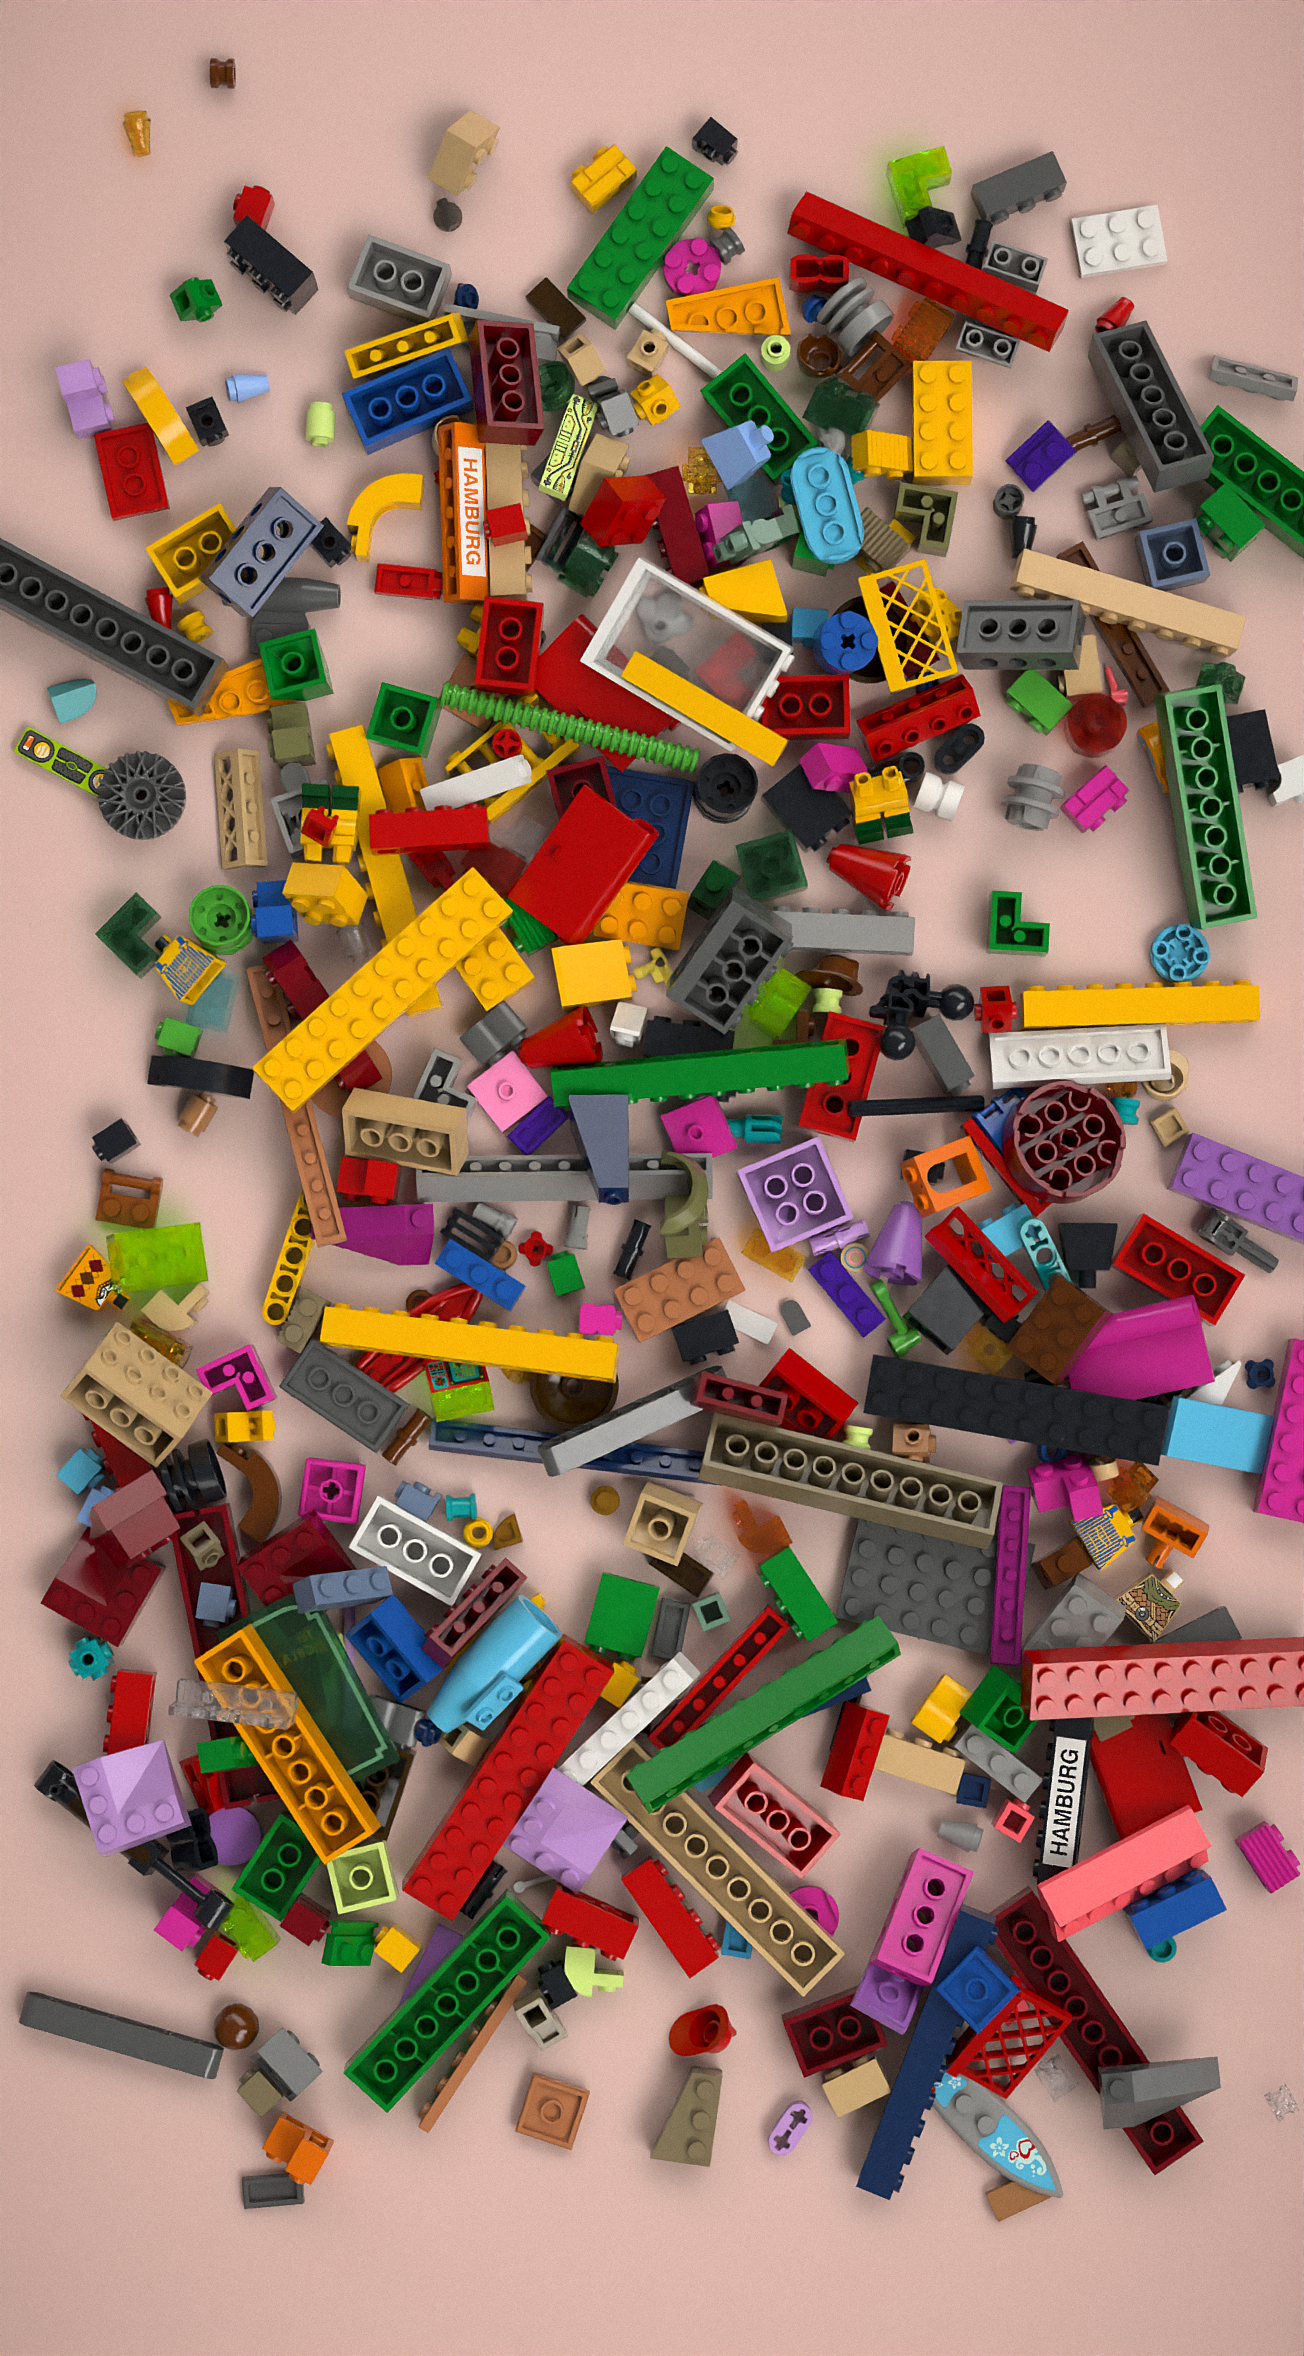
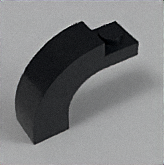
M151 1055L147 1084L250 1099L254 1071L248 1068L206 1060L169 1055Z

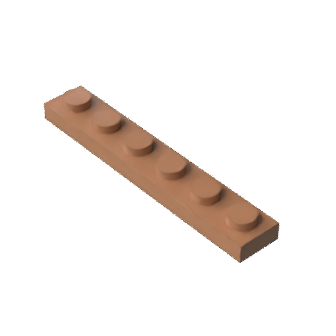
M518 1971L501 1990L504 1993L497 2002L494 1999L491 2001L483 2014L488 2018L482 2027L478 2025L474 2027L467 2039L471 2044L465 2052L460 2050L451 2063V2066L454 2067L449 2078L443 2075L434 2089L438 2095L432 2103L427 2100L420 2110L418 2116L422 2119L419 2123V2128L427 2133L430 2132L527 1983V1975Z

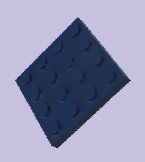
M606 766L617 808L632 820L634 818L645 820L659 833L658 838L628 881L676 889L695 781L627 769L621 773L616 767Z

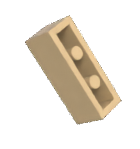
M887 1728L874 1765L875 1770L956 1795L966 1760L960 1757V1751L946 1746L941 1751L932 1748L933 1743L928 1740L916 1737L913 1742L904 1739V1733Z

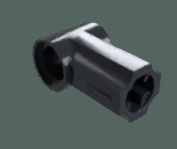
M907 752L902 757L867 768L872 778L881 776L884 768L896 766L898 772L901 771L904 783H911L921 779L924 774L925 763L920 754ZM907 761H916L920 766L918 772L914 774L907 773L903 768Z

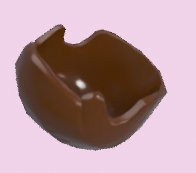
M809 333L799 341L796 357L800 370L805 375L812 378H826L838 370L841 361V351L838 344L828 338L827 335L823 334L822 336L814 337Z
M243 2004L228 2005L221 2010L214 2020V2036L222 2047L229 2050L245 2049L257 2037L259 2032L258 2017L251 2008Z

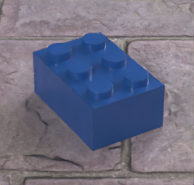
M394 1594L344 1634L400 1704L443 1670L421 1649L427 1641L424 1637L425 1631L407 1612L404 1604Z
M1196 1868L1181 1876V1880L1173 1884L1168 1883L1155 1890L1154 1893L1142 1897L1123 1908L1138 1941L1146 1950L1227 1910L1211 1876L1203 1869L1198 1871Z

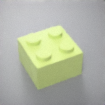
M376 1839L356 1844L327 1863L338 1915L396 1901L399 1897L387 1841Z

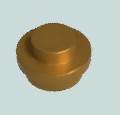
M600 1486L593 1491L590 1503L596 1513L610 1515L618 1509L620 1497L614 1488Z

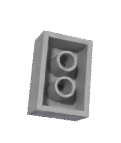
M368 234L348 285L350 299L417 324H422L436 318L452 277L450 264Z
M1078 1573L1027 1636L1023 1650L1103 1646L1124 1620L1127 1607Z

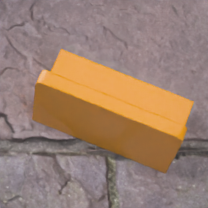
M421 757L398 759L378 769L387 809L393 810V813L405 812L406 808L420 807L423 811H427L420 793V789L428 787Z

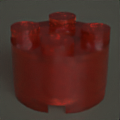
M1087 695L1072 707L1066 718L1064 726L1066 740L1076 754L1088 758L1103 757L1111 753L1122 740L1127 729V717L1122 706L1108 695ZM1092 721H1096V725L1102 726L1099 731H1095L1093 727H1090Z

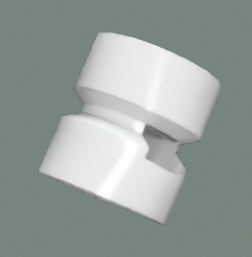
M926 772L913 808L924 812L936 809V816L952 822L965 785L951 780L946 784H942V779L938 775Z

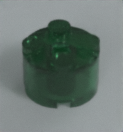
M585 530L582 535L583 538H580L561 571L566 576L560 573L557 581L587 598L588 595L594 597L604 581V578L600 577L602 571L609 572L619 553L614 551L615 546L599 547Z

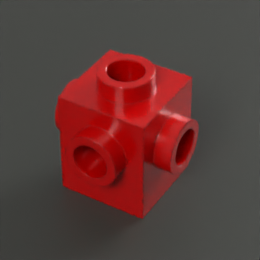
M1009 986L980 987L979 1004H974L975 1021H980L982 1033L1011 1032L1012 1020L1017 1019L1016 1002H1012Z

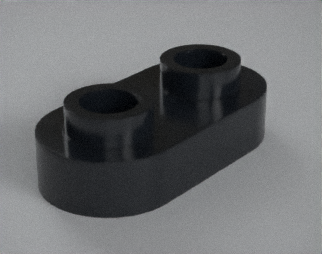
M971 723L961 726L937 750L934 757L936 769L945 775L957 773L982 748L985 740L983 730ZM967 735L972 736L974 743L971 745L966 744L964 737ZM951 756L954 759V763L946 765L943 758Z

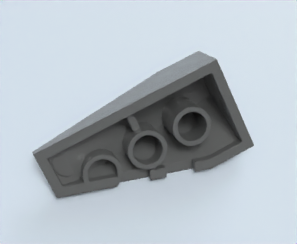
M1217 2056L1097 2068L1103 2129L1137 2126L1221 2088Z

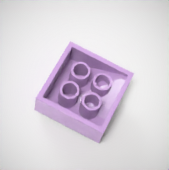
M819 1136L736 1172L772 1253L854 1218Z
M165 1740L100 1757L72 1768L100 1855L108 1857L191 1826Z
M552 1768L503 1843V1846L577 1894L609 1848L628 1816L555 1768Z

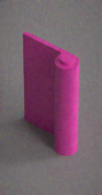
M1184 1296L1113 1313L1069 1373L1071 1389L1138 1400L1215 1382L1199 1310L1194 1296Z

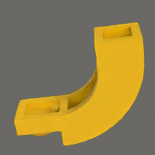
M146 366L132 372L129 377L122 380L126 390L175 466L200 451L164 391Z
M412 473L389 475L370 484L357 497L347 521L349 532H358L357 535H352L351 552H355L357 561L369 562L373 529L383 514L400 508L422 510L425 486L423 475Z

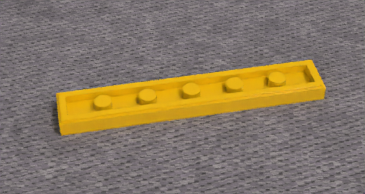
M635 650L621 675L624 679L771 766H775L789 741L639 651Z

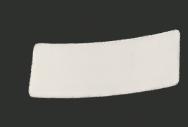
M729 1300L724 1310L728 1309L734 1328L765 1344H769L778 1324Z

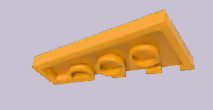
M779 277L665 301L671 331L769 336L791 335Z
M262 658L226 672L200 717L167 700L178 726L271 712L270 707L295 704L294 700L271 699Z

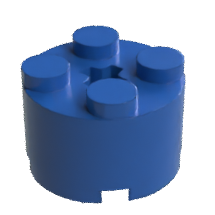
M851 611L838 613L822 622L815 630L812 640L813 655L819 666L829 673L842 675L853 673L866 666L872 660L878 645V637L872 624L862 615ZM844 638L848 641L847 648L845 649L841 647L842 639Z

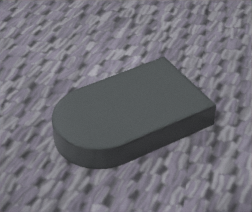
M789 1300L783 1303L780 1312L793 1336L811 1327L802 1308L796 1301Z

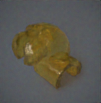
M501 1368L506 1378L515 1384L526 1385V1383L530 1382L532 1372Z

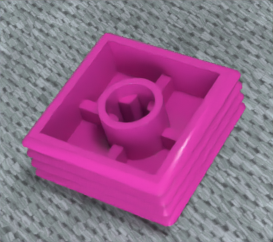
M312 1457L307 1458L298 1515L302 1517L314 1509L321 1520L356 1524L359 1519L366 1466ZM331 1482L336 1483L335 1487L340 1489V1493L334 1495L333 1499L329 1498V1493L324 1492L325 1487H329Z

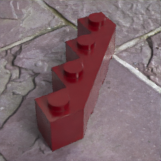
M291 939L261 958L267 967L263 973L272 986L278 984L290 1002L286 1008L295 1021L298 1019L304 1021L330 997ZM363 1050L333 1079L341 1091L347 1088L351 1094L354 1088L366 1090L383 1078L366 1050Z

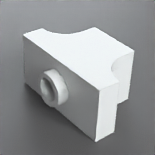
M1304 755L1277 765L1280 778L1276 780V790L1268 796L1272 808L1293 799L1296 804L1304 801Z

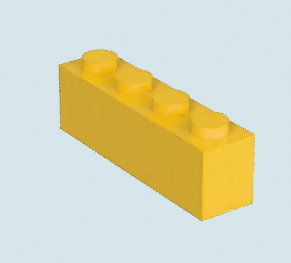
M460 312L344 350L353 379L461 344L468 341V337Z

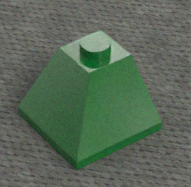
M315 628L258 643L271 699L308 701L334 694L328 665Z

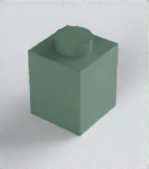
M719 1591L692 1602L703 1632L731 1621Z

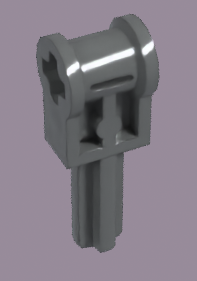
M1214 1208L1210 1209L1209 1213L1211 1215L1202 1229H1197L1196 1231L1198 1236L1229 1256H1233L1237 1252L1267 1273L1274 1271L1279 1262L1278 1258L1246 1238L1245 1236L1249 1232L1247 1229L1234 1222L1222 1212Z

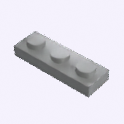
M1215 355L1211 363L1209 380H1213L1219 385L1240 387L1249 393H1263L1280 401H1294L1298 377Z

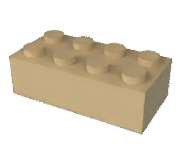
M359 1088L352 1090L342 1108L346 1155L397 1163L402 1166L458 1176L469 1154L466 1108Z

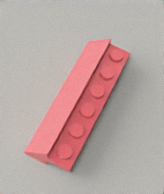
M1187 1805L1037 1885L1041 1907L1048 1914L1051 1933L1057 1942L1074 1935L1080 1930L1209 1862L1207 1849L1211 1847V1844L1191 1807Z

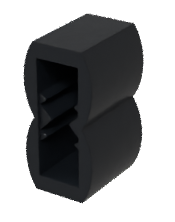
M203 1807L187 1810L191 1826L166 1835L171 1845L172 1864L175 1871L180 1875L205 1870L218 1864L217 1848L210 1836V1820Z

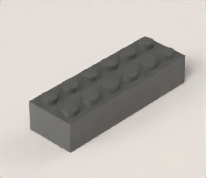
M1147 321L1093 334L1088 359L1153 492L1156 493L1209 478L1214 455Z

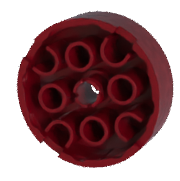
M1074 1081L1052 1082L1038 1088L1023 1098L1008 1115L1002 1134L1004 1159L1016 1182L1032 1196L1056 1204L1081 1201L1106 1187L1119 1172L1122 1166L1123 1151L1126 1148L1124 1126L1115 1107L1096 1089L1092 1087L1087 1088L1076 1084ZM1062 1138L1066 1141L1067 1146L1065 1144L1062 1145Z

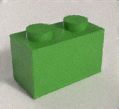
M1026 670L1004 695L1007 699L1006 704L1012 711L1017 714L1021 712L1029 719L1027 723L1038 734L1043 732L1046 736L1074 706L1036 670Z

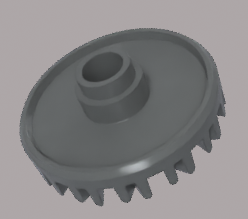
M136 751L134 754L125 753L124 757L119 756L115 763H110L109 768L104 770L105 774L102 779H99L100 786L97 787L99 792L97 801L103 818L119 834L135 840H149L166 834L178 823L186 805V787L178 770L166 758L156 753L151 754L148 751L143 753ZM142 791H146L147 797L144 800H138L137 795Z

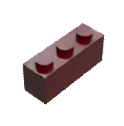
M703 1371L695 1378L689 1405L777 1427L783 1421L789 1394Z

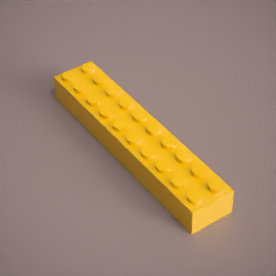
M472 867L252 1067L253 1071L294 1114L512 916L513 910Z

